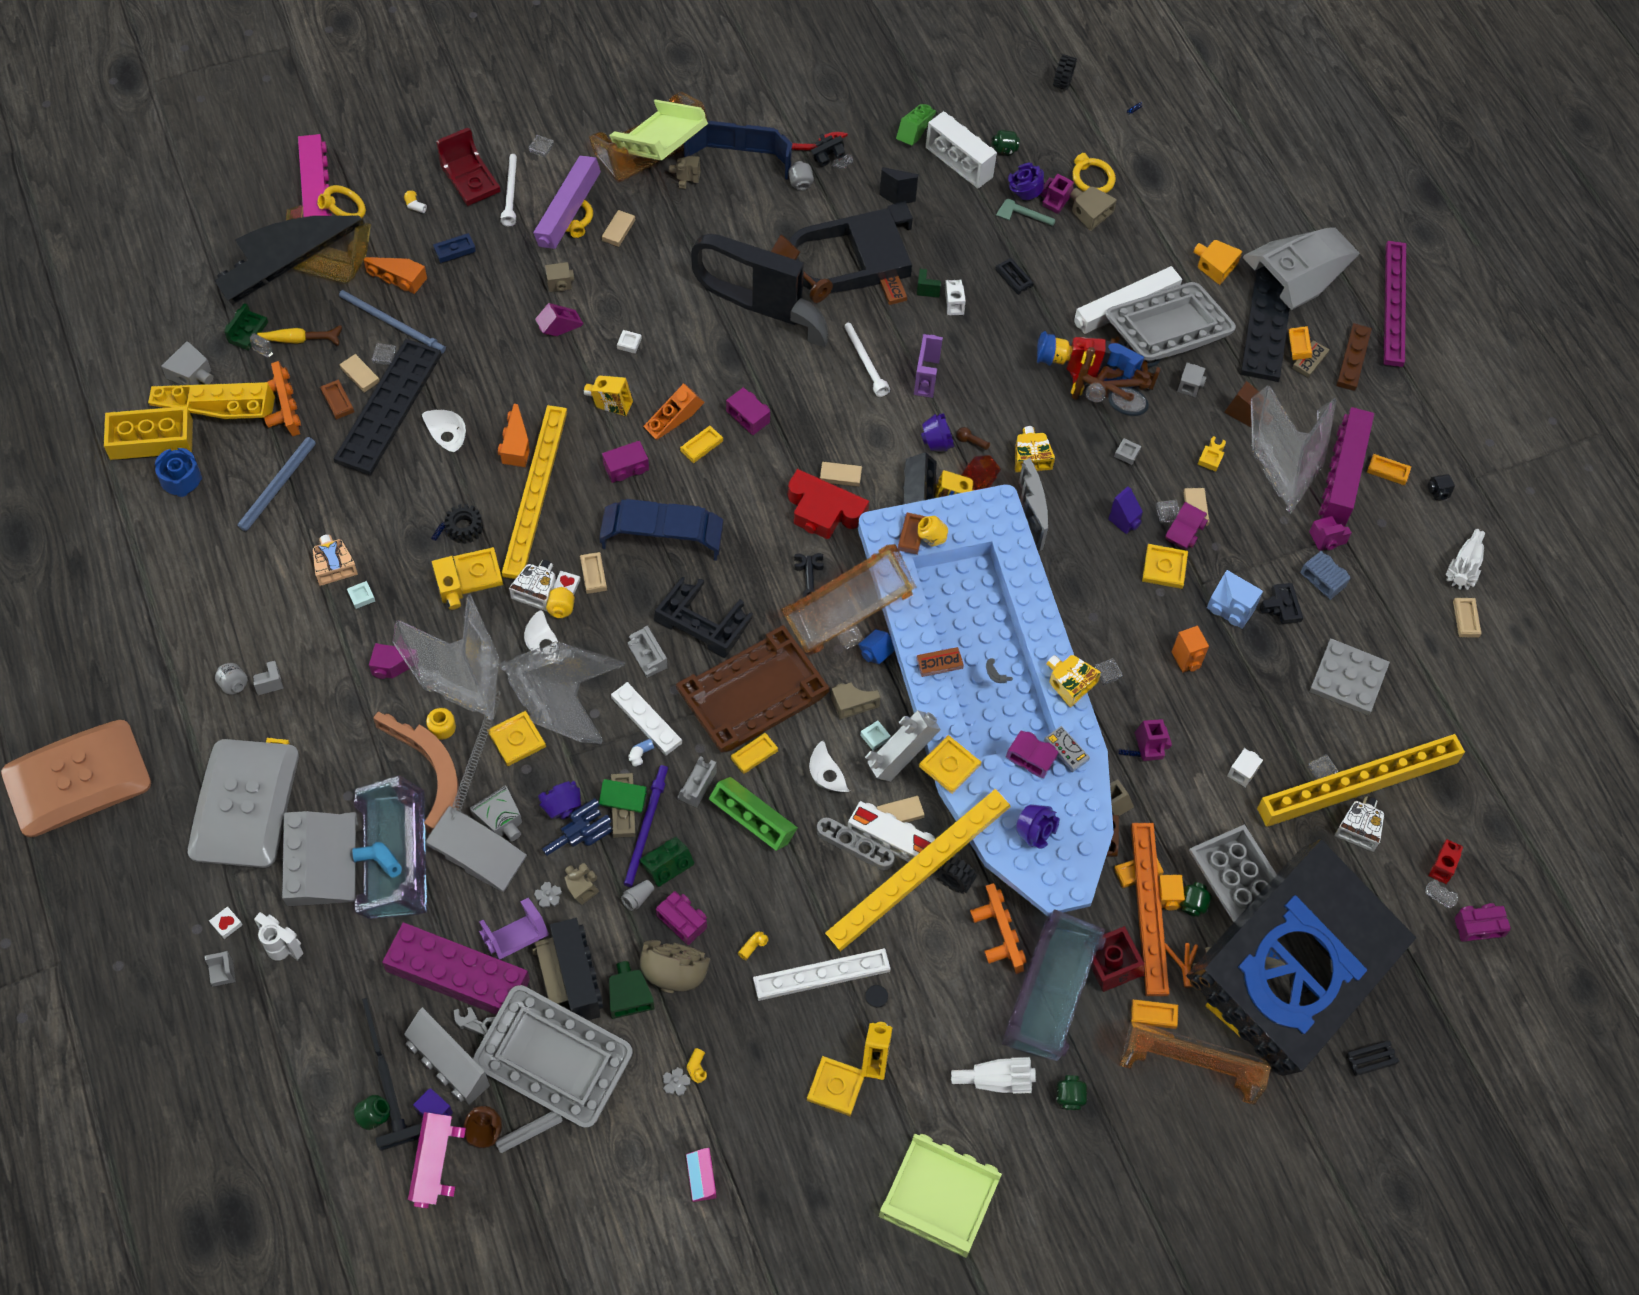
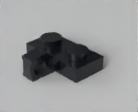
M1293 583L1273 585L1271 588L1273 596L1269 600L1262 601L1260 605L1261 613L1273 612L1274 615L1279 614L1281 624L1302 622L1303 615Z

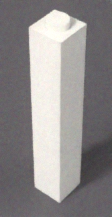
M1170 266L1078 308L1074 319L1075 325L1084 334L1110 323L1106 317L1108 308L1181 285L1182 278Z

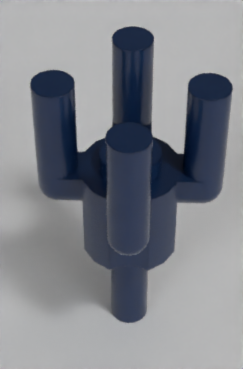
M595 798L571 813L572 822L561 828L563 836L542 848L546 856L567 843L574 847L584 841L585 845L590 846L613 831L609 824L611 819L608 815H605L593 824L589 823L601 815L597 808L599 803Z

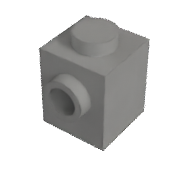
M1186 363L1177 392L1196 397L1199 387L1203 388L1206 377L1203 376L1205 368Z

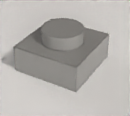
M1123 438L1114 457L1132 465L1141 450V446Z

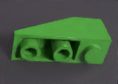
M926 104L918 105L901 119L896 139L914 145L922 136L936 110L931 109V106Z

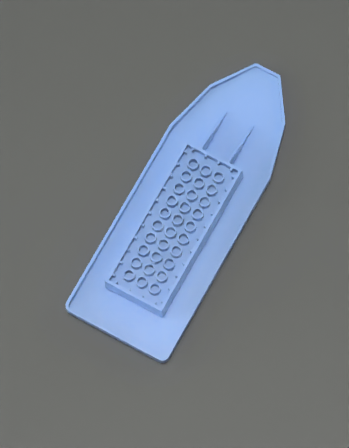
M1000 485L863 513L859 518V535L914 713L917 710L926 713L930 712L936 717V723L941 729L925 746L926 754L928 756L949 735L981 761V766L953 794L935 780L940 797L957 822L996 789L1011 807L970 841L971 846L984 866L1046 916L1090 907L1114 833L1108 751L1088 693L1070 708L1049 682L1053 672L1046 665L1049 659L1055 655L1064 662L1074 653L1016 489L1011 485ZM906 512L922 516H936L948 527L947 540L941 545L932 547L921 540L918 555L898 550ZM955 647L959 648L964 664L963 669L925 677L921 676L916 659L917 655ZM994 658L995 663L993 666L999 675L1012 677L1013 680L1007 681V683H996L991 680L986 670L987 660ZM1062 726L1090 757L1088 762L1072 772L1057 756L1043 779L1032 774L1026 768L1011 762L1006 758V754L1020 730L1033 733L1039 741L1045 743V737ZM1030 804L1050 806L1053 811L1057 812L1056 817L1060 818L1056 834H1050L1046 840L1048 845L1042 849L1030 847L1016 831V824L1021 812Z

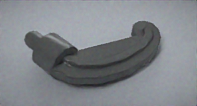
M994 658L987 660L986 670L991 680L996 683H1007V681L1013 680L1012 677L999 675L993 666L995 663Z

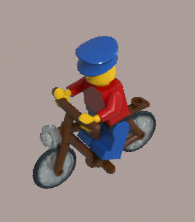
M1044 331L1038 339L1037 364L1043 362L1048 366L1052 363L1062 365L1067 361L1066 369L1073 378V387L1071 389L1073 399H1078L1082 395L1084 382L1090 384L1086 389V396L1089 400L1100 402L1107 397L1110 405L1116 411L1128 416H1139L1148 410L1149 403L1146 397L1141 392L1132 389V387L1137 386L1140 390H1145V388L1153 390L1161 368L1157 367L1153 374L1148 372V367L1156 366L1161 358L1144 360V356L1136 353L1128 342H1125L1123 346L1118 344L1120 337L1117 336L1116 339L1112 338L1111 342L1105 339L1075 337L1070 346L1068 340L1056 338L1054 334H1047Z

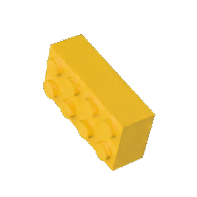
M187 406L105 413L104 448L110 460L159 456L165 450L171 449L173 451L178 450V448L187 449L192 453L193 419Z

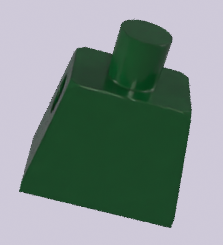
M628 961L617 963L618 974L609 977L612 1019L654 1010V1000L642 971H631Z

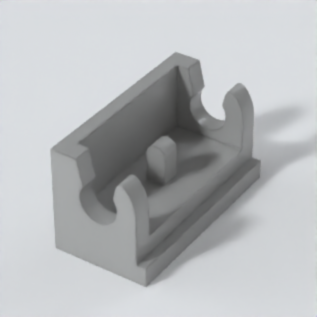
M648 626L629 636L631 641L628 642V647L647 678L667 669V658Z
M699 757L693 771L679 792L678 799L697 808L717 773L716 762L711 760L707 764L703 761V757Z

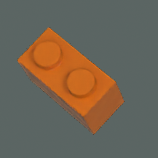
M1198 626L1179 632L1172 649V654L1182 673L1199 669L1209 648Z

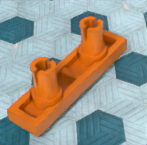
M279 361L271 363L274 377L273 380L268 381V384L273 393L278 391L281 411L265 416L266 425L268 428H271L272 426L285 423L292 436L299 435L301 421L299 416L295 414L297 405L291 397L294 392L287 380L290 378L289 372L286 367L283 368Z
M994 883L987 885L986 891L990 900L989 904L970 910L974 923L994 917L1000 928L1004 940L1003 945L985 950L987 961L990 964L1008 957V959H1011L1015 973L1023 972V964L1027 963L1023 950L1018 951L1016 946L1019 939L1016 930L1010 929L1009 923L1012 920L1008 909L1004 910L1001 903L1005 902L1001 889L996 890Z

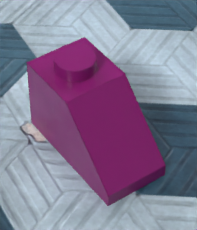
M548 303L535 318L540 331L546 335L559 336L584 324L576 310Z
M375 643L369 668L371 674L377 678L393 679L419 664L420 659L415 649Z

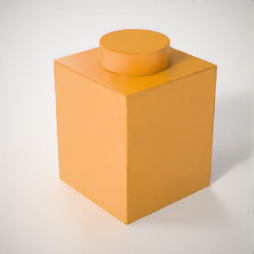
M1160 875L1161 908L1170 911L1181 908L1180 903L1185 900L1182 875Z

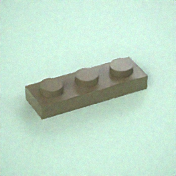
M633 773L611 774V780L633 784ZM612 808L613 838L635 837V812Z

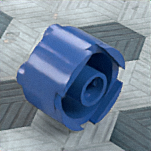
M187 449L165 450L155 461V472L162 488L170 494L184 497L193 491L202 480L196 459Z

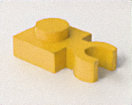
M1214 436L1211 438L1209 446H1205L1198 465L1217 471L1224 455L1222 451L1226 441L1223 440L1222 444L1217 445L1215 443L1216 437Z

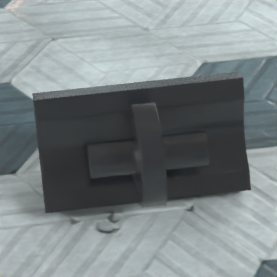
M822 133L819 135L821 140L815 143L816 148L811 150L814 160L818 161L822 167L830 163L828 155L833 152L837 159L845 156L844 142L841 135L833 139L832 135L825 138Z

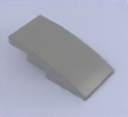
M1031 458L1023 461L1019 485L1022 488L1020 502L1024 507V513L1034 542L1039 551L1044 548L1048 531V510L1039 475Z
M449 806L425 841L426 845L445 855L447 860L464 868L466 873L504 893L527 855L501 836L461 812L456 813L454 820H452V807Z

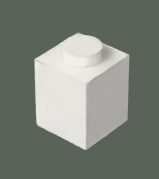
M1244 748L1227 776L1246 788L1259 769L1263 759L1259 758L1255 752Z

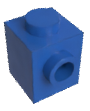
M877 629L858 644L862 650L863 658L868 662L876 664L883 662L895 651L888 632Z

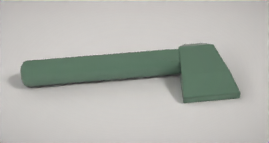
M1006 199L996 216L1010 221L1012 213L1015 211L1051 226L1055 224L1054 218L1017 205L1011 199Z

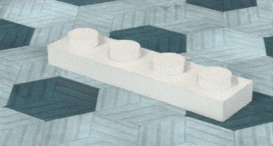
M628 682L611 694L614 702L665 756L682 744V739Z

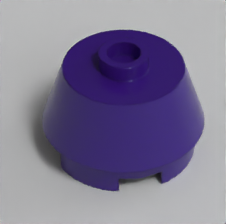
M1025 163L1018 166L1019 170L1014 174L1010 173L1008 177L1009 187L1019 198L1030 200L1039 196L1044 190V172L1039 166Z
M944 413L934 414L922 424L924 430L921 433L924 444L928 443L931 451H948L947 449L955 447Z
M575 781L556 785L553 787L554 789L548 791L549 794L547 795L545 792L538 795L541 802L539 806L551 819L569 818L572 812L581 807L580 788L577 787Z
M1030 804L1021 812L1016 824V831L1030 847L1042 849L1048 845L1046 840L1050 834H1056L1060 818L1056 817L1057 812L1053 811L1050 806Z

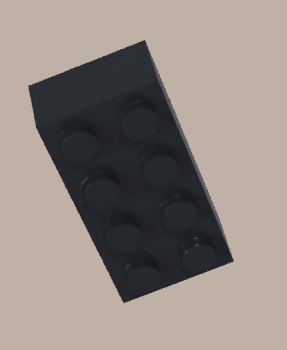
M577 918L550 924L570 1011L586 1020L601 1017L599 1009H603L602 997L597 984L596 973L592 964L583 924L579 925Z

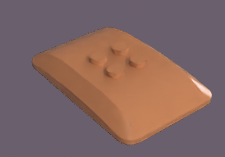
M125 720L112 721L56 741L9 762L1 771L20 830L26 837L31 838L143 794L151 786V779L133 732Z

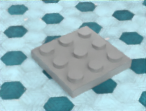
M1330 638L1309 692L1369 716L1390 662Z

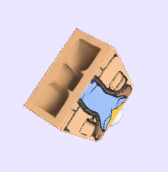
M331 535L321 536L319 539L321 545L313 548L315 574L319 586L358 575L355 563L343 541L340 539L333 541Z

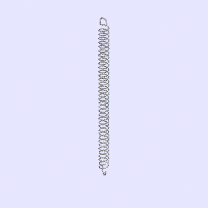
M495 695L491 698L486 711L487 716L492 718L495 717L499 702L501 701ZM481 726V729H480V732H479V735H478V736H480V735H485V734H482V733H481V732H486V731L482 730V729H483L482 726ZM474 748L471 757L469 758L463 779L460 783L457 796L455 797V800H457V802L461 803L462 805H454L453 803L451 813L453 810L455 812V815L453 814L452 820H454L456 813L461 812V810L459 808H456L455 806H463L464 799H466L465 796H467V794H460V787H468L463 783L469 784L472 780L467 779L470 782H466L464 780V777L469 776L466 773H471L468 770L474 771L473 769H470L468 766L470 765V759L472 757H477L473 755L478 754L475 752ZM477 757L478 760H475V761H477V763H473V764H475L476 766L470 765L471 767H474V768L477 767V764H478V761H479V757Z

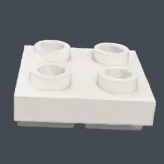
M260 912L254 920L260 929L258 937L271 959L282 960L291 955L298 960L303 955L300 947L301 942L296 939L297 934L288 927L285 929L280 927L279 921L271 915L266 917Z

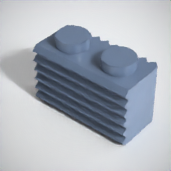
M1320 551L1307 561L1300 572L1330 600L1342 591L1350 580V575H1348L1347 571L1338 567L1329 555L1323 554V551Z

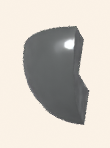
M799 299L791 310L790 321L808 327V342L825 348L828 342V327L823 314L808 300Z

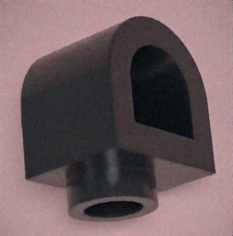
M1445 474L1431 477L1428 482V490L1433 494L1434 499L1445 500L1451 497L1455 487L1451 476Z

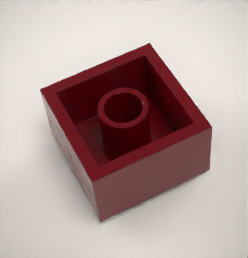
M1125 926L1083 943L1084 955L1103 992L1144 976L1145 964Z

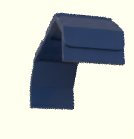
M707 121L708 124L684 142V157L691 156L705 147L775 154L785 164V179L788 180V170L792 166V143L775 128L752 125L740 126L734 123Z
M626 499L605 507L599 539L602 549H606L608 538L619 533L693 540L713 550L714 561H717L720 552L723 519L712 512H708L706 508L699 506L660 504L651 501Z

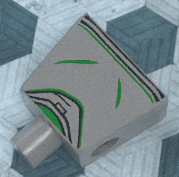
M506 785L470 808L474 820L501 837L506 835L510 841H515L521 836V832L517 828L522 823L521 815Z

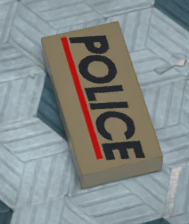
M1314 340L1311 342L1312 358L1298 359L1292 369L1307 378L1312 375L1329 353L1328 348Z

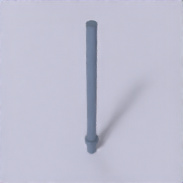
M344 290L340 291L339 297L427 346L439 349L441 353H444L446 347L438 343L437 339L425 336Z

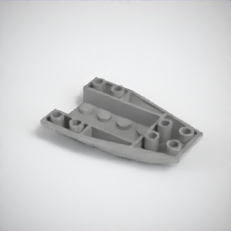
M1325 228L1271 241L1245 254L1243 259L1254 270L1265 266L1284 286L1280 298L1293 310L1318 297L1360 253L1336 228Z

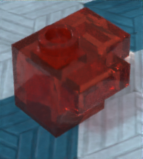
M990 455L976 456L961 476L973 480L972 490L989 488L1001 468Z

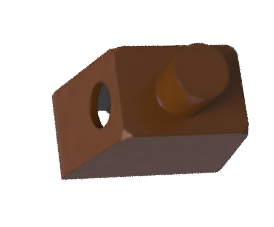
M1247 381L1224 412L1249 427H1253L1257 420L1268 426L1274 418L1273 415L1265 411L1270 401Z

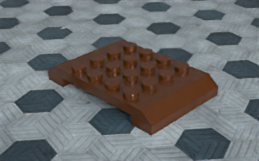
M784 625L766 634V639L697 677L693 674L676 684L677 690L721 753L732 751L810 707L829 692V686Z

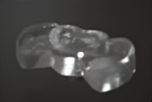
M1433 880L1426 885V895L1431 896L1434 900H1438L1446 908H1451L1457 904V893L1448 892L1445 887L1440 886L1438 880Z

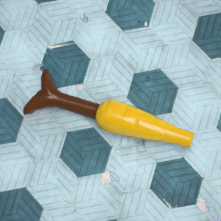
M339 325L329 331L306 332L302 328L282 329L257 333L258 340L296 344L303 343L306 339H328L339 346L337 337L341 333L342 326Z

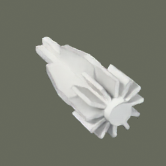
M1475 529L1471 539L1465 542L1456 559H1452L1446 576H1448L1447 581H1453L1451 586L1457 584L1459 589H1461L1464 585L1468 590L1470 586L1474 587L1481 573L1479 567L1483 561L1484 545L1482 540L1485 535L1484 531L1480 532L1479 529Z
M1030 1057L993 1060L974 1065V1070H951L952 1084H975L978 1089L1000 1093H1032V1082H1036V1070L1031 1068Z

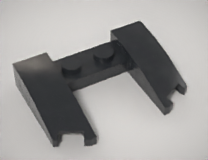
M682 577L656 608L654 621L670 630L675 626L707 643L708 650L726 658L753 617V613L751 612L746 616L741 610L744 602L739 599L720 625L688 609L704 585V580L698 579L696 585L684 584L685 577Z

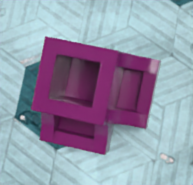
M1057 174L1054 179L1049 177L1044 184V190L1040 194L1045 197L1043 206L1059 214L1070 198L1074 182L1060 174Z
M1333 516L1314 521L1309 531L1319 551L1332 550L1337 546L1347 544L1351 536L1349 527H1343L1342 524L1338 525Z
M1163 719L1145 720L1135 731L1143 761L1163 759L1165 757L1164 750L1170 749L1172 746Z

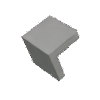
M275 661L267 663L268 672L253 676L254 687L258 695L283 689L280 672Z
M228 951L205 956L212 987L236 982L233 960Z

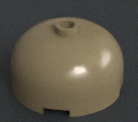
M660 940L644 942L640 957L641 971L649 982L660 987L662 991L668 993L689 991L698 987L705 979L710 958L706 957L705 959L704 952L678 943H674V945H660Z

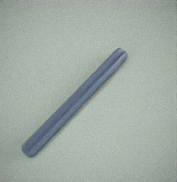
M305 438L240 520L238 527L241 530L247 531L315 446L316 442L312 438Z

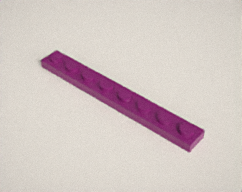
M1387 241L1385 256L1384 365L1403 367L1405 364L1406 243Z

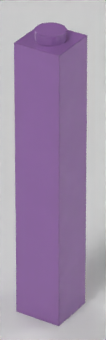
M578 157L533 232L539 247L556 249L601 172L596 157Z

